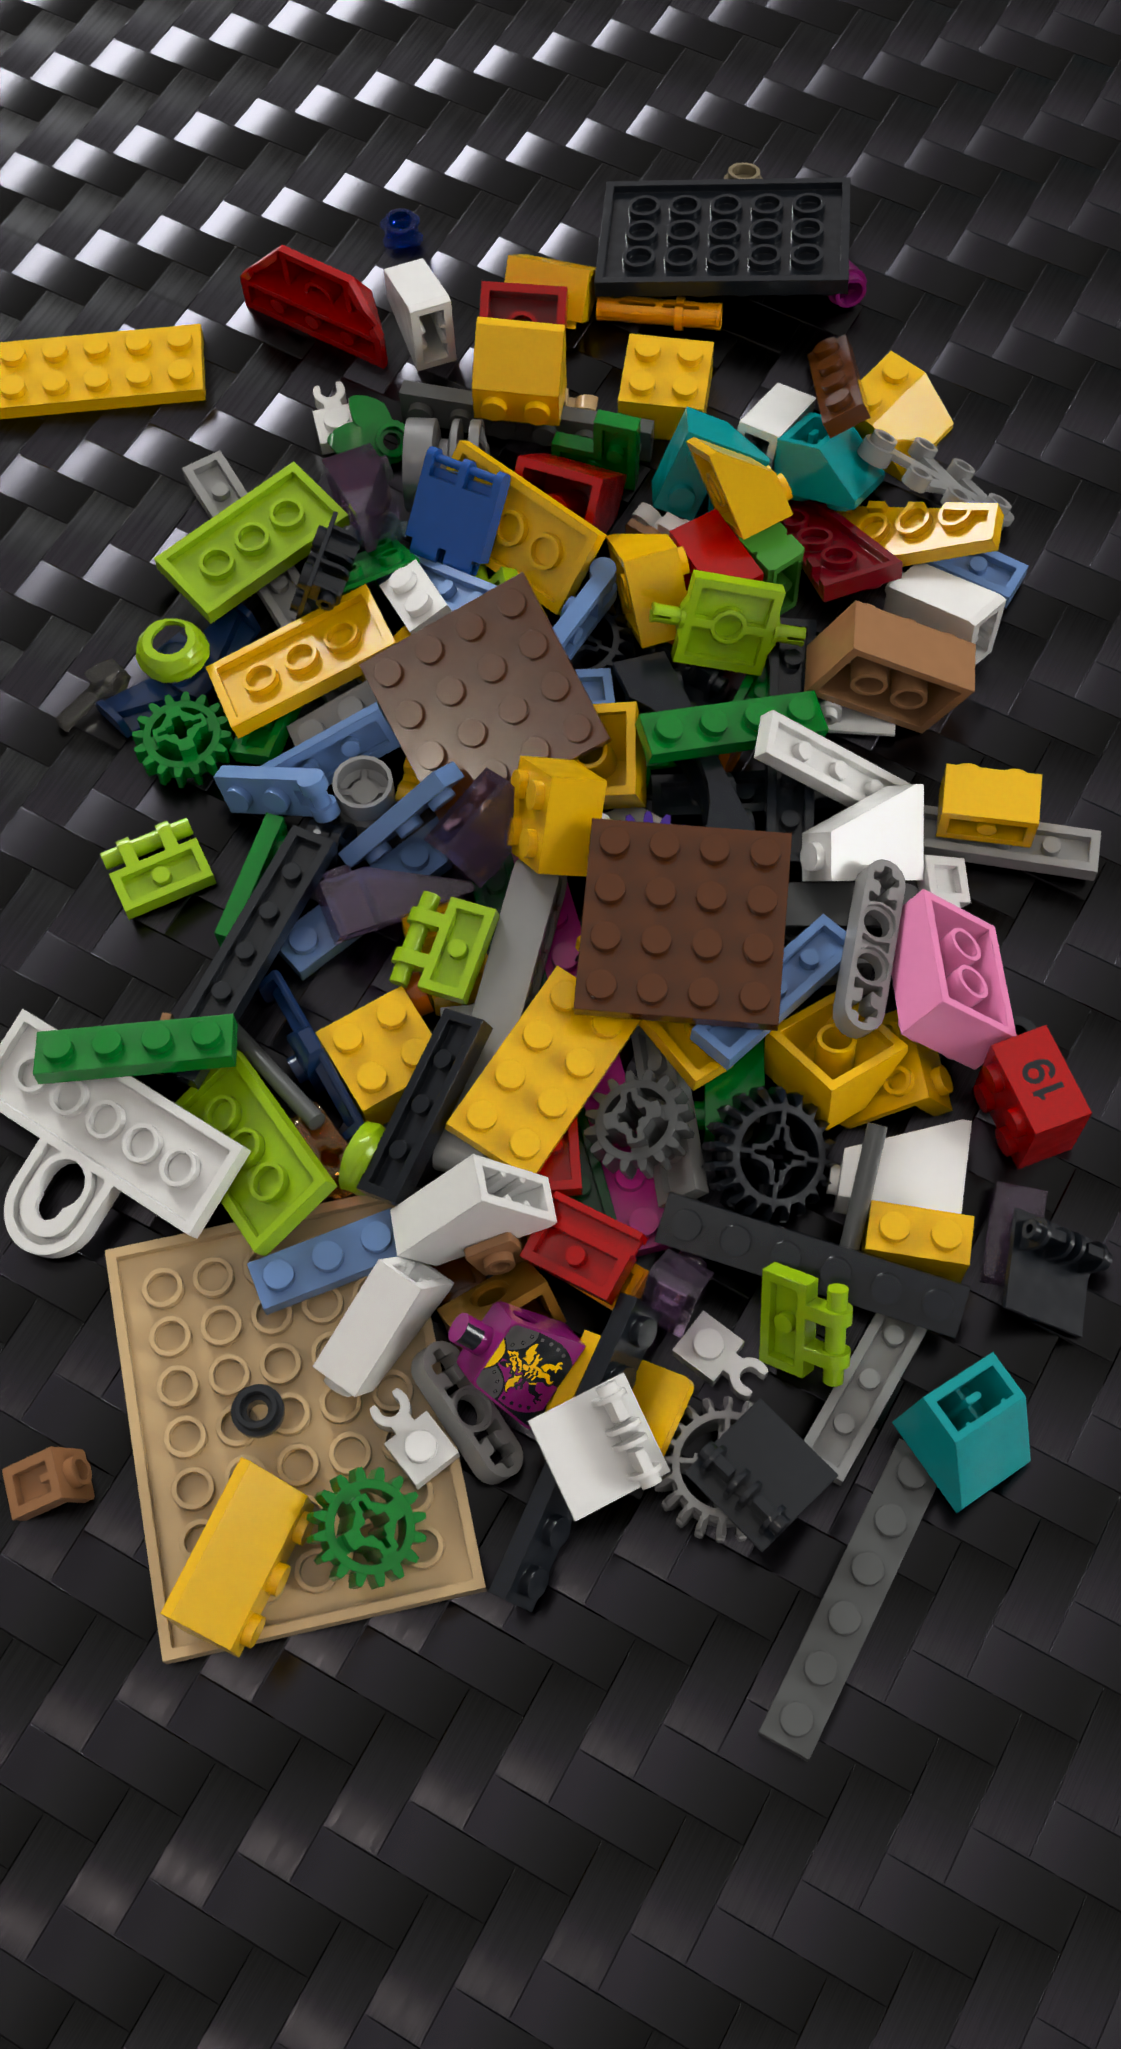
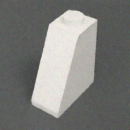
M421 258L384 269L387 299L417 372L456 361L451 300L425 260Z
M777 383L739 421L737 431L770 458L769 466L774 471L777 439L805 415L813 412L817 398Z
M926 563L913 565L906 572L902 571L901 579L887 583L885 587L884 611L903 618L912 619L919 624L953 634L960 639L976 644L975 666L992 652L1007 600L999 593Z
M924 784L886 786L803 832L802 849L800 852L802 881H855L860 872L874 861L880 859L896 864L902 871L905 881L924 880Z
M961 1119L885 1138L871 1200L961 1214L972 1121ZM862 1144L844 1148L840 1165L836 1164L830 1168L828 1179L832 1184H828L826 1194L835 1195L833 1212L847 1214Z
M472 1154L390 1210L397 1256L434 1266L464 1257L465 1248L505 1232H510L516 1238H520L547 1229L557 1223L548 1177Z
M399 1256L378 1259L313 1367L326 1376L324 1379L325 1384L342 1396L357 1397L373 1392L449 1293L454 1282L426 1263Z

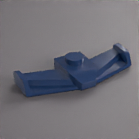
M240 603L215 622L209 624L203 631L210 644V657L203 668L194 676L174 683H162L150 677L106 700L100 699L94 702L98 712L126 738L132 736V732L141 730L137 718L139 716L150 718L152 715L148 706L150 703H154L160 708L166 705L165 695L169 694L174 702L181 700L183 692H188L191 701L194 702L202 694L206 695L208 699L216 691L206 666L251 644L261 631V627L253 613ZM178 632L156 651L162 654L176 653L184 648L187 639Z
M272 970L263 978L258 990L266 1003L276 1001L293 1031L286 1038L294 1055L286 1060L300 1085L309 1080L317 1095L327 1091L347 1127V1130L341 1135L347 1147L353 1135L365 1121L281 973L278 970Z

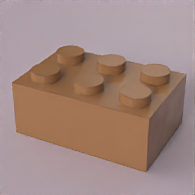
M855 600L807 645L804 692L815 690L816 696L823 700L919 733H924L975 692L976 644L960 639L953 634L919 624L912 619L903 618L881 610L872 604Z

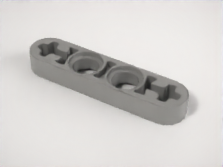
M884 859L874 861L860 872L855 880L833 1004L834 1023L839 1031L849 1038L858 1039L868 1035L882 1024L885 1016L906 885L904 875L899 867L891 861ZM882 887L886 889V891L879 896L880 888ZM866 915L872 916L880 923L882 928L881 937H875L867 931L864 925V917ZM858 958L867 960L873 966L875 971L874 981L865 979L858 972ZM859 1002V1008L857 1012L856 1010L852 1009V1007ZM859 1015L864 1017L865 1020L862 1022L859 1021Z

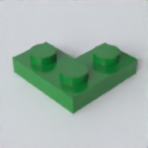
M598 409L594 420L593 439L556 431L551 443V453L627 474L624 489L635 491L639 479L641 418Z

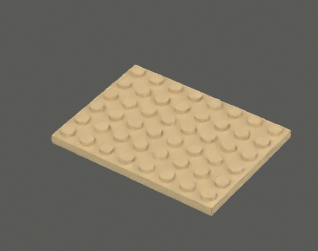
M368 1195L353 1196L321 1203L268 1255L391 1207L394 1208L395 1206ZM234 1222L205 1228L198 1239L182 1233L105 1250L162 1662L171 1664L224 1651L181 1630L160 1613L241 1457L255 1463L308 1495L315 1506L313 1511H319L323 1508L314 1498L318 1492L327 1490L334 1493L329 1481L332 1478L341 1474L349 1482V1471L357 1467H362L368 1478L371 1470L381 1467L384 1468L385 1472L384 1482H388L399 1475L404 1478L399 1491L403 1495L416 1491L419 1496L410 1505L413 1512L426 1513V1519L415 1524V1531L427 1536L426 1542L411 1546L419 1560L417 1563L409 1566L400 1563L405 1576L399 1580L391 1581L385 1575V1586L376 1589L370 1588L367 1577L363 1586L358 1589L349 1588L348 1574L339 1580L332 1581L329 1579L334 1565L330 1561L316 1565L314 1562L317 1555L323 1551L321 1545L308 1544L307 1541L303 1546L296 1544L286 1563L291 1566L289 1578L277 1597L270 1595L261 1613L266 1618L265 1625L255 1644L487 1591L460 1457L417 1490L384 1445L395 1434L380 1429L373 1421L370 1413V1408L375 1405L381 1414L386 1417L396 1415L399 1412L400 1405L393 1397L392 1391L398 1388L407 1395L412 1408L411 1417L415 1420L427 1411L458 1450L416 1385L411 1373V1364L416 1354L431 1343L436 1342L431 1316L373 1392L357 1397H345L330 1389L324 1382L326 1376L316 1370L313 1365L368 1276L266 1315L247 1263L264 1256L252 1250ZM440 1361L432 1365V1369L437 1375L442 1373ZM255 1384H263L275 1389L285 1405V1416L281 1426L273 1434L264 1438H250L243 1435L236 1428L231 1417L232 1403L237 1394L244 1388ZM263 1404L254 1406L250 1412V1419L254 1421L264 1419L268 1413V1407ZM360 1492L361 1494L366 1493L373 1502L382 1504L386 1502L376 1494ZM337 1513L334 1522L335 1536L337 1535L340 1520ZM370 1519L365 1520V1524L360 1528V1532L364 1537L369 1536L368 1532L374 1527ZM398 1522L396 1524V1530L394 1535V1539L396 1540V1542L398 1538ZM314 1525L310 1535L318 1532V1525ZM350 1552L347 1555L358 1563L374 1565L372 1561L367 1562L363 1554Z

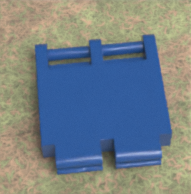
M429 447L425 455L405 535L412 537L410 553L435 563L443 562L444 565L476 576L480 564L489 563L511 482L510 475L501 471L497 474L477 468L476 462L464 459L461 462L443 455V451L440 448ZM443 464L450 468L458 470V472L444 469L440 467V465ZM474 477L480 478L493 484L487 485L481 483L479 481L474 480Z

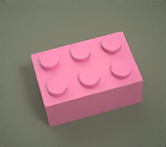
M922 889L902 906L891 974L900 1033L913 1042H918L943 1054L950 1060H955L976 1070L984 1063L991 1045L1017 1036L995 926Z

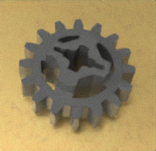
M646 1069L642 1080H638L632 1070L626 1071L625 1083L621 1085L614 1079H609L608 1086L611 1091L607 1095L598 1092L593 1095L599 1103L598 1110L592 1109L585 1112V1116L594 1125L584 1130L585 1137L593 1144L590 1147L591 1153L599 1161L603 1160L602 1164L609 1172L614 1174L620 1169L621 1173L630 1180L634 1178L637 1169H640L647 1179L653 1178L655 1165L660 1164L667 1171L672 1169L668 1157L673 1153L684 1157L687 1152L680 1145L681 1139L694 1138L695 1134L690 1126L686 1124V1122L695 1118V1113L686 1104L689 1101L687 1095L681 1087L676 1088L675 1083L666 1074L658 1081L657 1076L651 1069ZM647 1097L658 1098L664 1101L666 1104L662 1105L659 1102V1100L649 1102L647 1100ZM617 1143L621 1148L630 1146L632 1152L621 1151L615 1148L613 1144Z

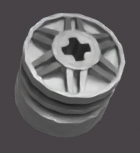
M408 417L406 419L403 438L402 483L404 505L407 512L412 510L425 455L429 447L440 448L443 451V455L451 458L459 440L470 441L490 455L483 419H472L470 421L468 439H464L461 419H454L452 421L449 439H442L437 418ZM443 464L440 465V467L444 469L447 468V466Z

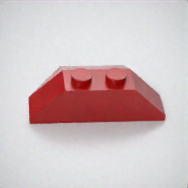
M280 245L244 270L240 275L246 306L382 369L387 366L388 358L385 336L372 290L355 277L285 245Z

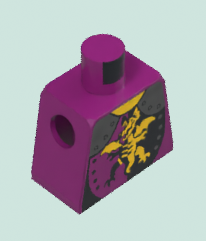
M502 1301L494 1303L482 1321L467 1313H461L453 1321L448 1334L450 1342L463 1348L458 1355L457 1364L467 1379L479 1391L529 1430L530 1426L527 1421L540 1415L586 1347L564 1322Z

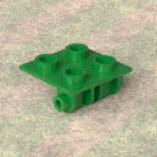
M391 538L375 540L366 546V551L356 554L352 571L349 572L350 577L345 585L342 596L368 582H372L373 587L378 591L381 587L376 579L394 573L415 559L419 563V558L410 553V550L397 539L392 541Z

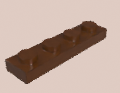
M846 334L837 339L830 337L818 343L807 356L822 423L829 437L832 438L871 418L853 349Z

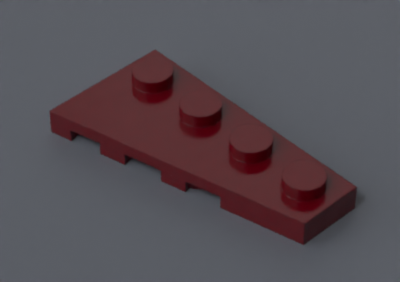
M788 500L793 515L780 522L787 529V535L792 534L805 548L802 569L823 602L865 589H876L885 583L902 578L903 562L840 513L828 508L826 503L814 500Z

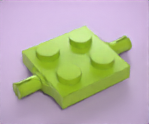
M694 569L687 595L682 600L680 606L653 602L649 614L650 622L676 626V636L671 651L673 662L751 675H762L767 655L774 648L776 642L802 647L804 645L803 640L806 638L805 627L786 625L780 622V611L786 594L782 584Z

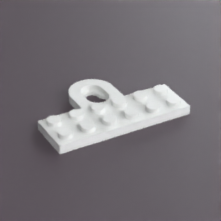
M22 1009L0 1043V1112L40 1139L11 1183L5 1198L4 1221L12 1240L21 1249L44 1258L54 1259L69 1256L83 1248L91 1240L121 1192L187 1235L198 1239L250 1155L251 1150L132 1076L38 1084L33 1076L37 1032L57 1029ZM78 1163L85 1175V1185L81 1196L73 1204L62 1208L55 1218L44 1220L39 1212V1204L44 1196V1191L54 1175L62 1167Z

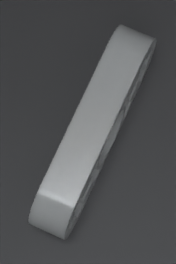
M433 1342L414 1357L411 1364L412 1377L475 1476L484 1483L491 1485L499 1484L515 1475L521 1469L523 1464L522 1447L492 1400L479 1391L458 1366L457 1358L460 1351L449 1342ZM440 1361L445 1370L437 1375L433 1371L432 1365ZM457 1384L459 1389L448 1396L445 1390ZM459 1400L468 1401L475 1408L477 1413L475 1425H468L459 1417L457 1412ZM486 1429L489 1435L478 1442L475 1436ZM497 1450L501 1454L502 1459L495 1465L490 1456Z

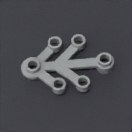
M875 429L872 434L865 436L857 450L858 455L864 461L879 469H887L891 461L906 468L907 471L901 479L902 482L918 493L942 494L943 497L940 500L942 505L946 502L998 503L1004 514L1002 530L1004 527H1009L1015 519L1014 515L1010 512L1012 506L1006 499L994 493H989L987 496L971 480L976 471L970 464L961 459L953 458L947 470H945L934 459L938 452L937 447L924 438H915L908 450V454L911 456L909 457L895 449L897 440L883 430Z

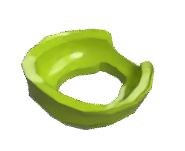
M165 618L154 621L139 636L136 645V660L141 670L152 679L162 683L180 682L191 678L203 668L210 657V644L205 634L193 623L178 618ZM177 625L185 628L187 642L180 651L173 654H162L153 648L154 637L166 626Z
M366 1121L353 1135L344 1151L340 1165L338 1182L341 1189L350 1191L357 1196L366 1195L356 1187L363 1173H365L386 1129L382 1124Z

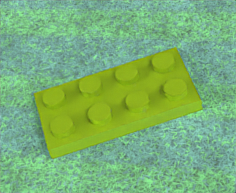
M293 461L163 551L154 560L157 569L212 624L308 556L318 526L321 525L328 528L334 511L338 512L334 525L341 528L350 526L349 515Z
M237 1050L236 1067L210 1069L199 1090L190 1087L175 1102L180 1107L251 1150L250 1155L225 1193L221 1203L255 1253L267 1256L337 1187V1184L241 1051Z

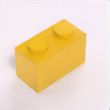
M946 763L939 791L936 837L1031 848L1040 820L1042 774L1027 773L1024 770L1015 768L1007 770L981 768L972 763L958 765Z
M871 1200L862 1238L861 1251L961 1283L970 1266L975 1216Z

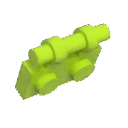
M187 817L171 824L166 820L154 825L156 830L133 840L125 837L115 842L116 847L100 853L107 870L124 863L126 865L124 868L109 873V876L129 920L216 884L214 875L197 838L181 844L177 842L194 834ZM164 847V851L139 861L138 857Z
M423 891L418 906L411 908L407 918V923L410 924L403 945L402 947H396L391 962L395 966L389 981L394 985H402L403 988H407L412 973L420 971L422 974L417 987L421 992L467 1005L500 915L496 909L455 897L450 898L445 914L436 912L441 897L435 893ZM428 932H437L430 953H422L421 950Z
M773 1262L762 1269L759 1360L800 1378H804L814 1370V1365L823 1368L824 1384L831 1387L842 1385L844 1383V1370L850 1366L851 1348L846 1344V1329L852 1325L853 1306L848 1303L849 1288L840 1283L830 1284L827 1287V1300L818 1297L817 1277L777 1262ZM816 1323L825 1326V1342L816 1339Z

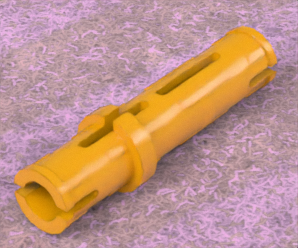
M625 296L622 298L597 297V321L674 326L675 331H683L684 327L720 331L722 325L723 303L686 301L685 296H677L676 300Z

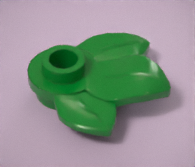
M353 395L349 397L348 402L353 422H347L335 429L328 436L327 443L338 456L354 461L352 468L353 481L373 483L386 475L391 464L402 462L405 424L398 420H393L386 405L378 399L365 395ZM387 435L394 436L398 440V448L395 450L387 449L383 442L384 437Z

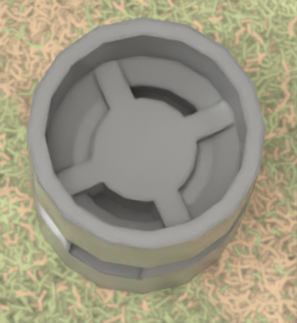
M360 755L351 757L341 763L334 772L332 787L341 809L339 814L340 821L354 824L357 829V837L397 803L395 801V788L391 770L383 761L374 756Z

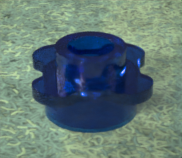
M405 208L394 209L387 213L380 222L381 229L385 231L383 245L388 249H396L397 247L405 248L410 245L418 246L421 244L423 235L418 231L417 227L420 224L419 216Z

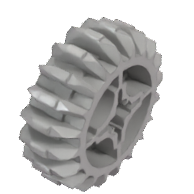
M724 1397L722 1411H715L712 1400L705 1398L702 1400V1416H699L695 1409L688 1405L683 1414L687 1426L679 1422L673 1436L675 1439L671 1440L666 1451L668 1456H664L670 1472L667 1475L661 1476L662 1481L655 1485L654 1489L658 1492H673L662 1501V1508L664 1511H671L681 1505L683 1509L676 1518V1525L683 1528L692 1517L698 1520L694 1536L702 1539L705 1535L707 1525L717 1527L715 1533L717 1543L725 1542L727 1528L729 1527L734 1528L735 1537L739 1542L746 1541L747 1537L714 1503V1508L705 1505L687 1489L681 1474L685 1475L684 1472L698 1459V1453H694L693 1458H684L682 1455L689 1444L703 1434L718 1431L719 1439L753 1405L750 1401H746L743 1404L742 1411L739 1413L732 1411V1397Z

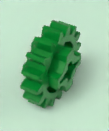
M183 692L181 700L174 702L169 694L165 695L166 705L160 708L158 705L150 703L148 705L152 714L150 718L146 716H139L137 718L141 730L132 732V737L136 744L134 751L139 763L143 764L145 772L149 777L155 774L158 775L162 785H166L171 778H176L179 788L185 787L188 778H193L198 786L202 785V774L208 772L214 776L218 771L217 762H230L227 749L231 748L234 741L231 733L233 730L227 717L223 714L221 705L215 703L210 706L206 695L202 694L197 698L196 702L191 701L188 692Z
M357 1467L349 1471V1482L341 1474L329 1480L334 1493L322 1490L315 1495V1500L323 1508L322 1510L307 1514L306 1520L318 1525V1532L310 1535L306 1540L308 1544L321 1545L323 1551L314 1559L316 1565L328 1561L334 1565L329 1579L336 1581L348 1574L349 1588L358 1589L363 1586L367 1577L370 1588L376 1589L385 1586V1575L391 1581L399 1580L405 1576L400 1563L409 1566L417 1563L419 1560L411 1546L426 1542L427 1536L415 1531V1524L426 1519V1513L413 1512L410 1505L419 1496L416 1491L406 1495L399 1491L403 1484V1477L399 1475L388 1482H384V1468L378 1467L371 1470L367 1478L363 1468ZM360 1492L376 1494L386 1502L383 1504L373 1502L366 1493L361 1494ZM337 1513L340 1520L337 1535L335 1536L334 1522ZM370 1519L374 1527L368 1532L369 1536L364 1537L360 1532V1528L365 1524V1520ZM398 1522V1538L396 1542V1540L394 1539V1535L396 1530V1524ZM350 1552L363 1554L366 1561H372L374 1565L358 1563L347 1555Z

